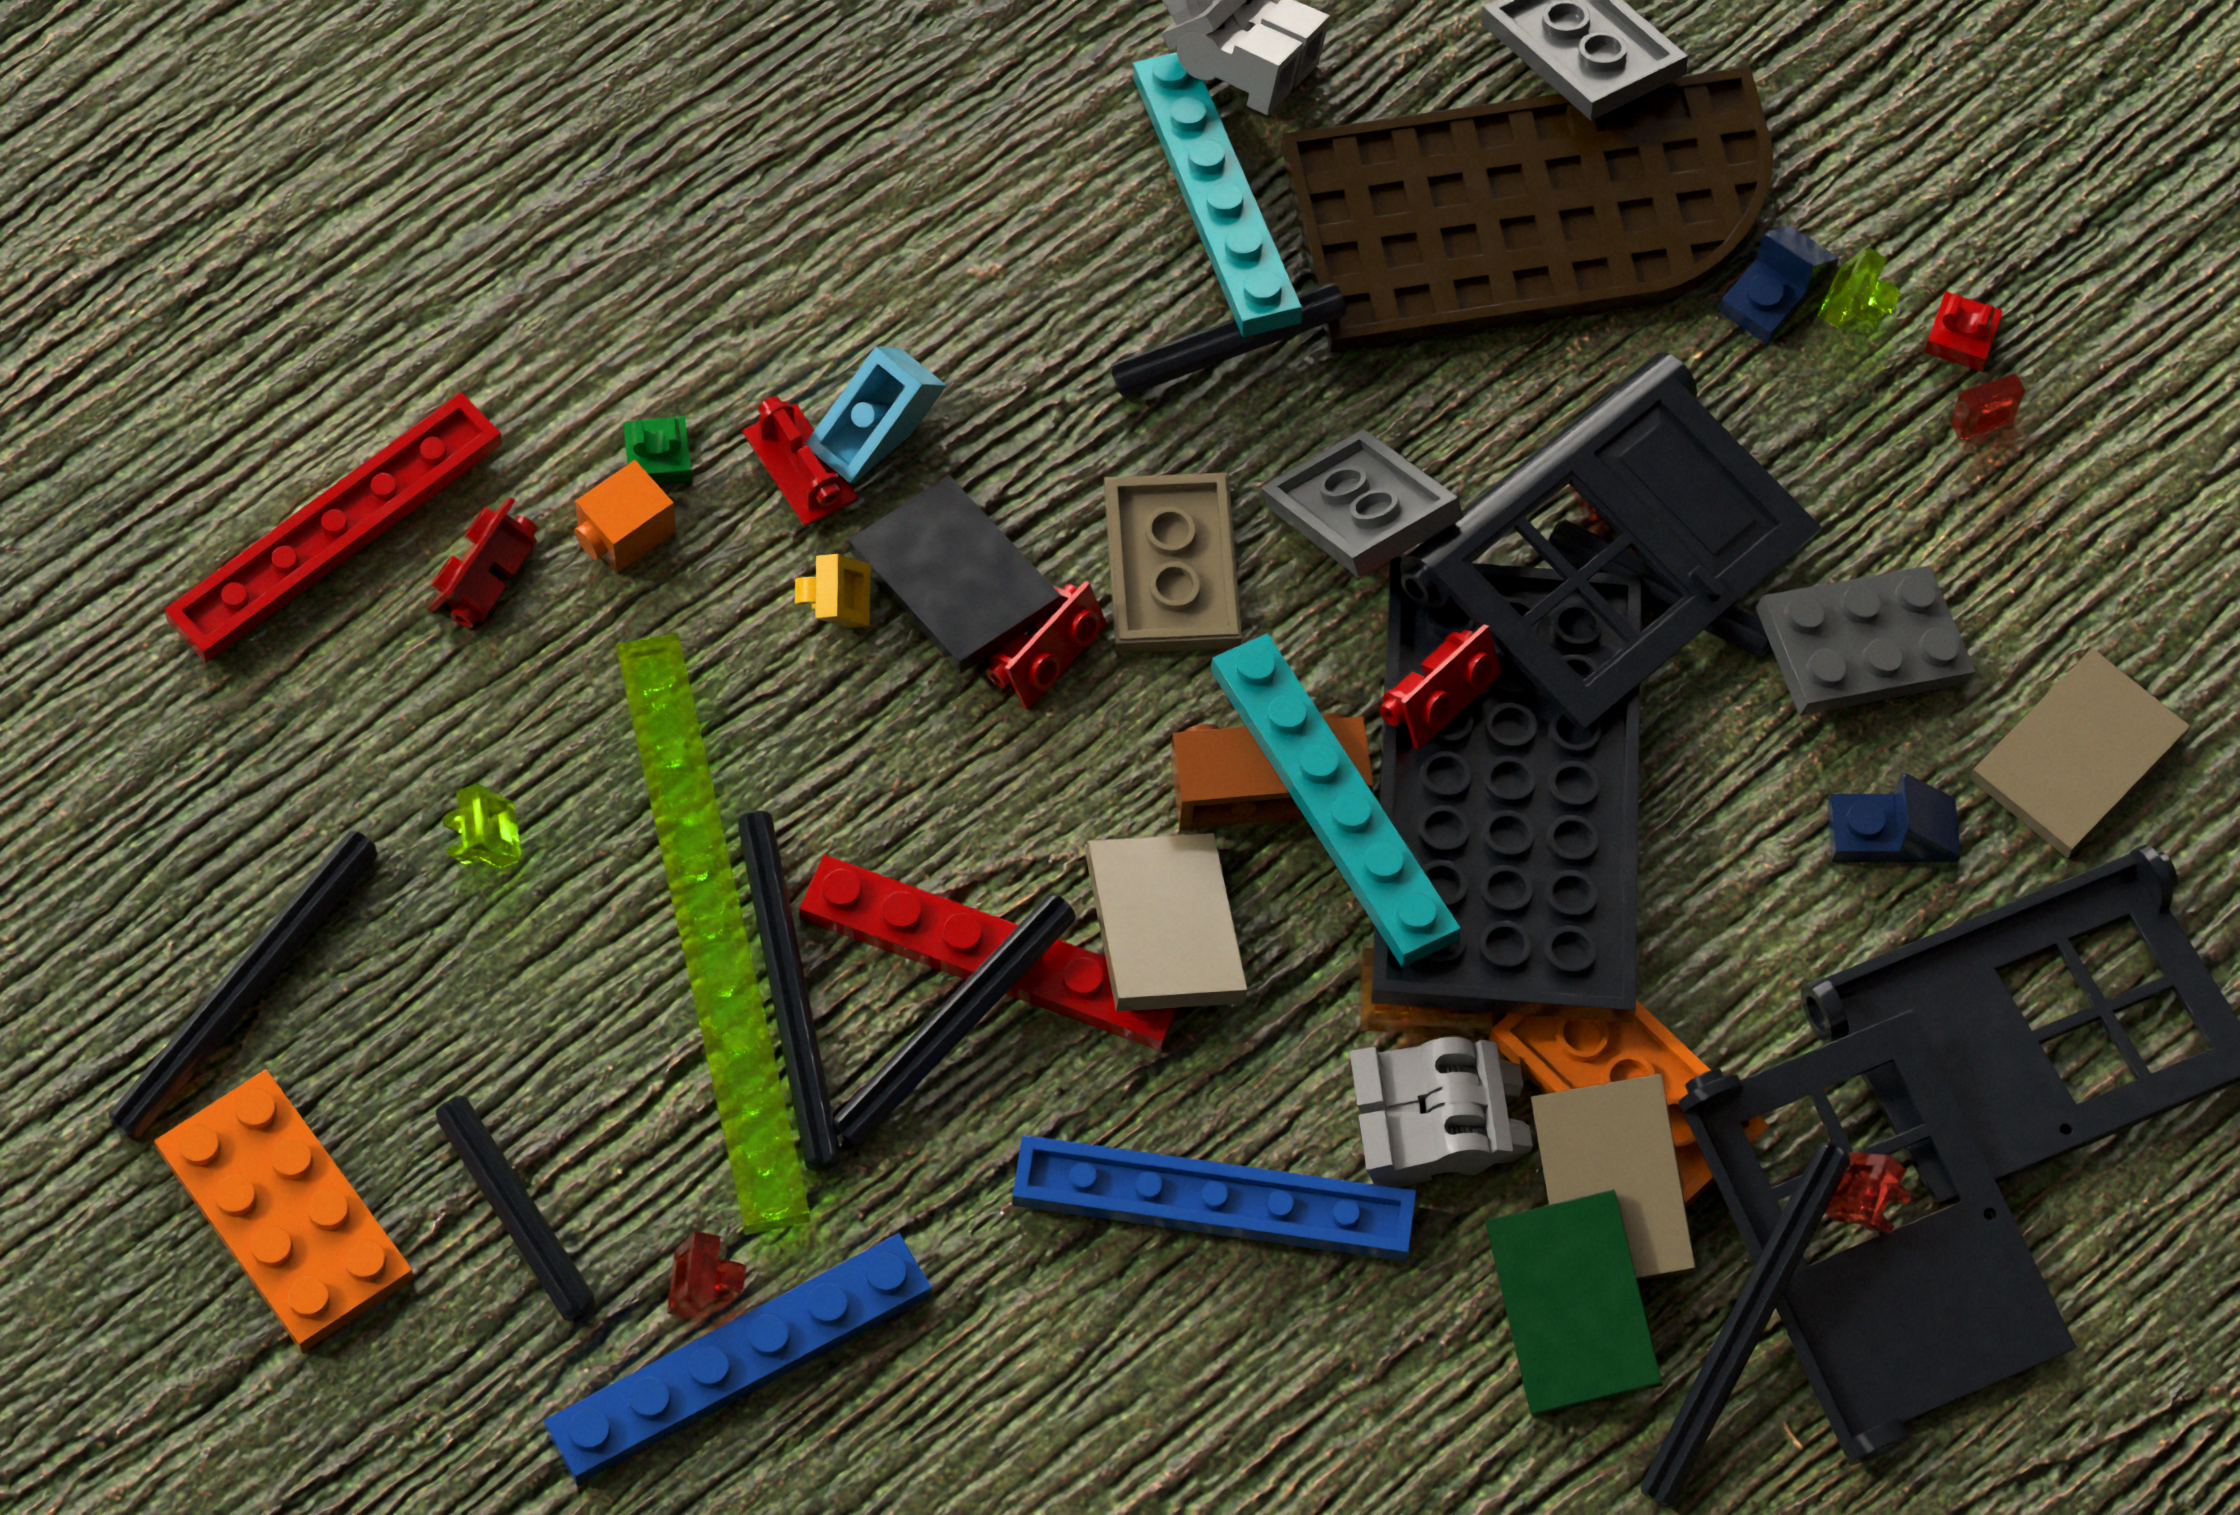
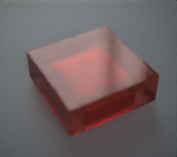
M2016 373L1960 392L1950 420L1959 440H1965L2014 422L2025 393V389Z

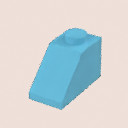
M875 346L804 446L808 445L817 457L850 484H854L913 433L947 385L902 348Z

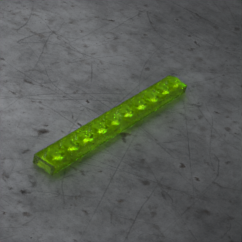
M678 633L616 644L618 664L744 1234L749 1235L810 1222L809 1207Z

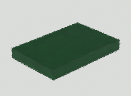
M1615 1189L1485 1221L1527 1402L1533 1418L1663 1386Z

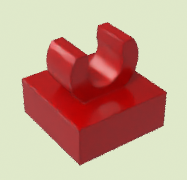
M1945 291L1924 353L1982 372L2003 310Z

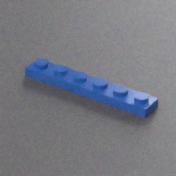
M1022 1135L1012 1206L1406 1261L1409 1251L1416 1191Z
M900 1233L544 1419L545 1430L574 1482L578 1485L932 1297V1287Z

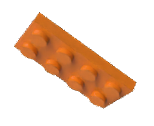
M1637 1000L1633 1023L1507 1014L1490 1030L1488 1040L1497 1042V1048L1511 1062L1519 1064L1521 1071L1545 1094L1661 1073L1686 1208L1716 1182L1679 1105L1680 1099L1688 1094L1685 1084L1691 1079L1710 1071V1069ZM1760 1116L1741 1124L1751 1147H1754L1766 1136L1770 1126Z
M267 1069L154 1140L158 1153L301 1353L415 1279L410 1265Z

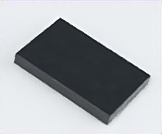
M950 475L848 539L850 553L857 560L871 564L870 575L960 674L1049 617L1062 606L1061 595Z

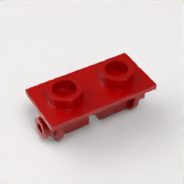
M772 396L764 400L758 407V412L761 415L759 422L742 430V433L802 525L806 527L857 501L858 495L850 483L817 457L808 445L804 446L814 432V429L796 403L791 405L787 401L782 402L778 396Z
M512 497L508 498L495 512L485 507L479 513L464 535L466 539L472 542L470 548L461 560L452 555L432 581L431 586L437 589L439 593L428 607V611L433 613L445 602L453 608L450 614L452 619L463 627L472 628L475 622H483L488 612L507 586L488 572L489 568L493 566L511 578L537 543L534 535L538 531V527L533 521L521 515H518L514 520L507 515L515 499Z
M1086 581L1079 588L1071 584H1067L1063 589L1054 588L1061 595L1062 606L1059 610L1029 629L1036 633L1033 637L1023 633L1001 647L998 652H995L989 658L991 666L986 670L988 678L1000 688H1005L1011 683L1022 707L1026 710L1047 689L1053 686L1063 671L1096 639L1100 631L1107 625L1092 587Z
M1484 624L1475 633L1470 630H1463L1461 633L1452 632L1446 637L1445 642L1421 663L1423 673L1427 674V677L1412 671L1395 688L1388 690L1383 695L1384 704L1379 707L1380 715L1391 726H1398L1400 723L1408 725L1414 748L1421 749L1502 674L1489 626Z

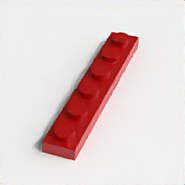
M460 392L166 607L164 612L167 622L205 663H208L502 446L501 433Z
M823 854L799 908L801 920L965 980L1018 926V924ZM1059 939L1006 993L1008 996L1162 1051L1180 1008L1116 1012L1106 957Z

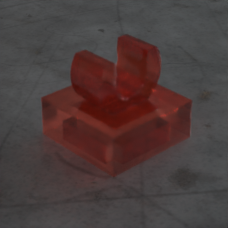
M1849 1152L1850 1166L1825 1213L1835 1222L1861 1224L1862 1227L1869 1231L1891 1233L1894 1226L1883 1217L1882 1213L1888 1202L1907 1205L1911 1199L1906 1188L1899 1184L1907 1170L1890 1155Z
M694 1231L675 1250L667 1314L693 1319L711 1301L731 1303L733 1292L741 1293L743 1291L746 1265L735 1261L718 1260L721 1236Z

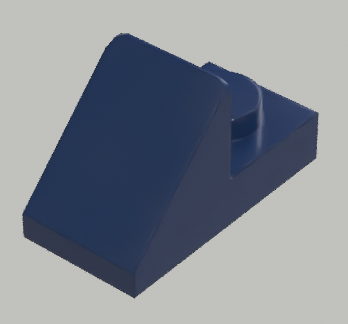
M1791 225L1767 231L1762 237L1757 259L1721 299L1718 312L1768 345L1835 268L1839 258Z
M1901 774L1894 794L1830 795L1827 809L1832 862H1959L1961 854L1955 799L1914 776Z

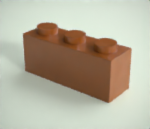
M1339 713L1322 714V717L1372 792L1374 785L1364 717L1346 718ZM1200 724L1189 727L1184 732L1173 733L1170 763L1179 829L1305 818L1246 726L1220 729L1216 725Z

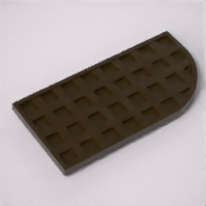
M1750 66L1684 75L1592 121L1561 94H1553L1283 133L1281 149L1314 287L1316 289L1330 283H1335L1340 289L1346 305L1347 314L1343 318L1324 324L1330 352L1656 304L1676 298L1695 289L1716 275L1745 245L1763 211L1773 165L1772 141Z

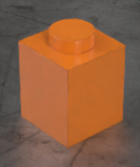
M636 460L575 500L578 527L574 529V533L579 544L592 559L597 560L602 557L616 574L676 533L674 502Z

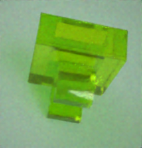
M1867 246L1842 265L1836 273L1818 316L1839 328L1855 315L1863 322L1876 325L1882 312L1891 314L1901 292L1892 284L1878 280L1887 258Z
M478 783L456 791L458 809L446 814L442 820L443 826L457 833L461 832L462 841L446 848L447 856L464 864L473 863L481 858L499 868L522 860L514 802Z

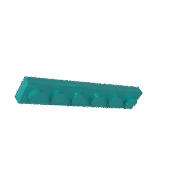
M1177 52L1133 62L1134 82L1242 337L1302 323V306L1204 80L1194 78L1184 70L1179 62Z
M1264 634L1213 657L1211 663L1213 676L1401 967H1405L1458 942L1460 926L1269 634Z

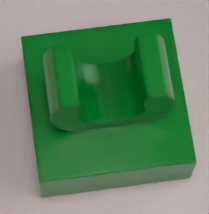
M685 416L623 422L627 465L636 460L657 485L692 482Z

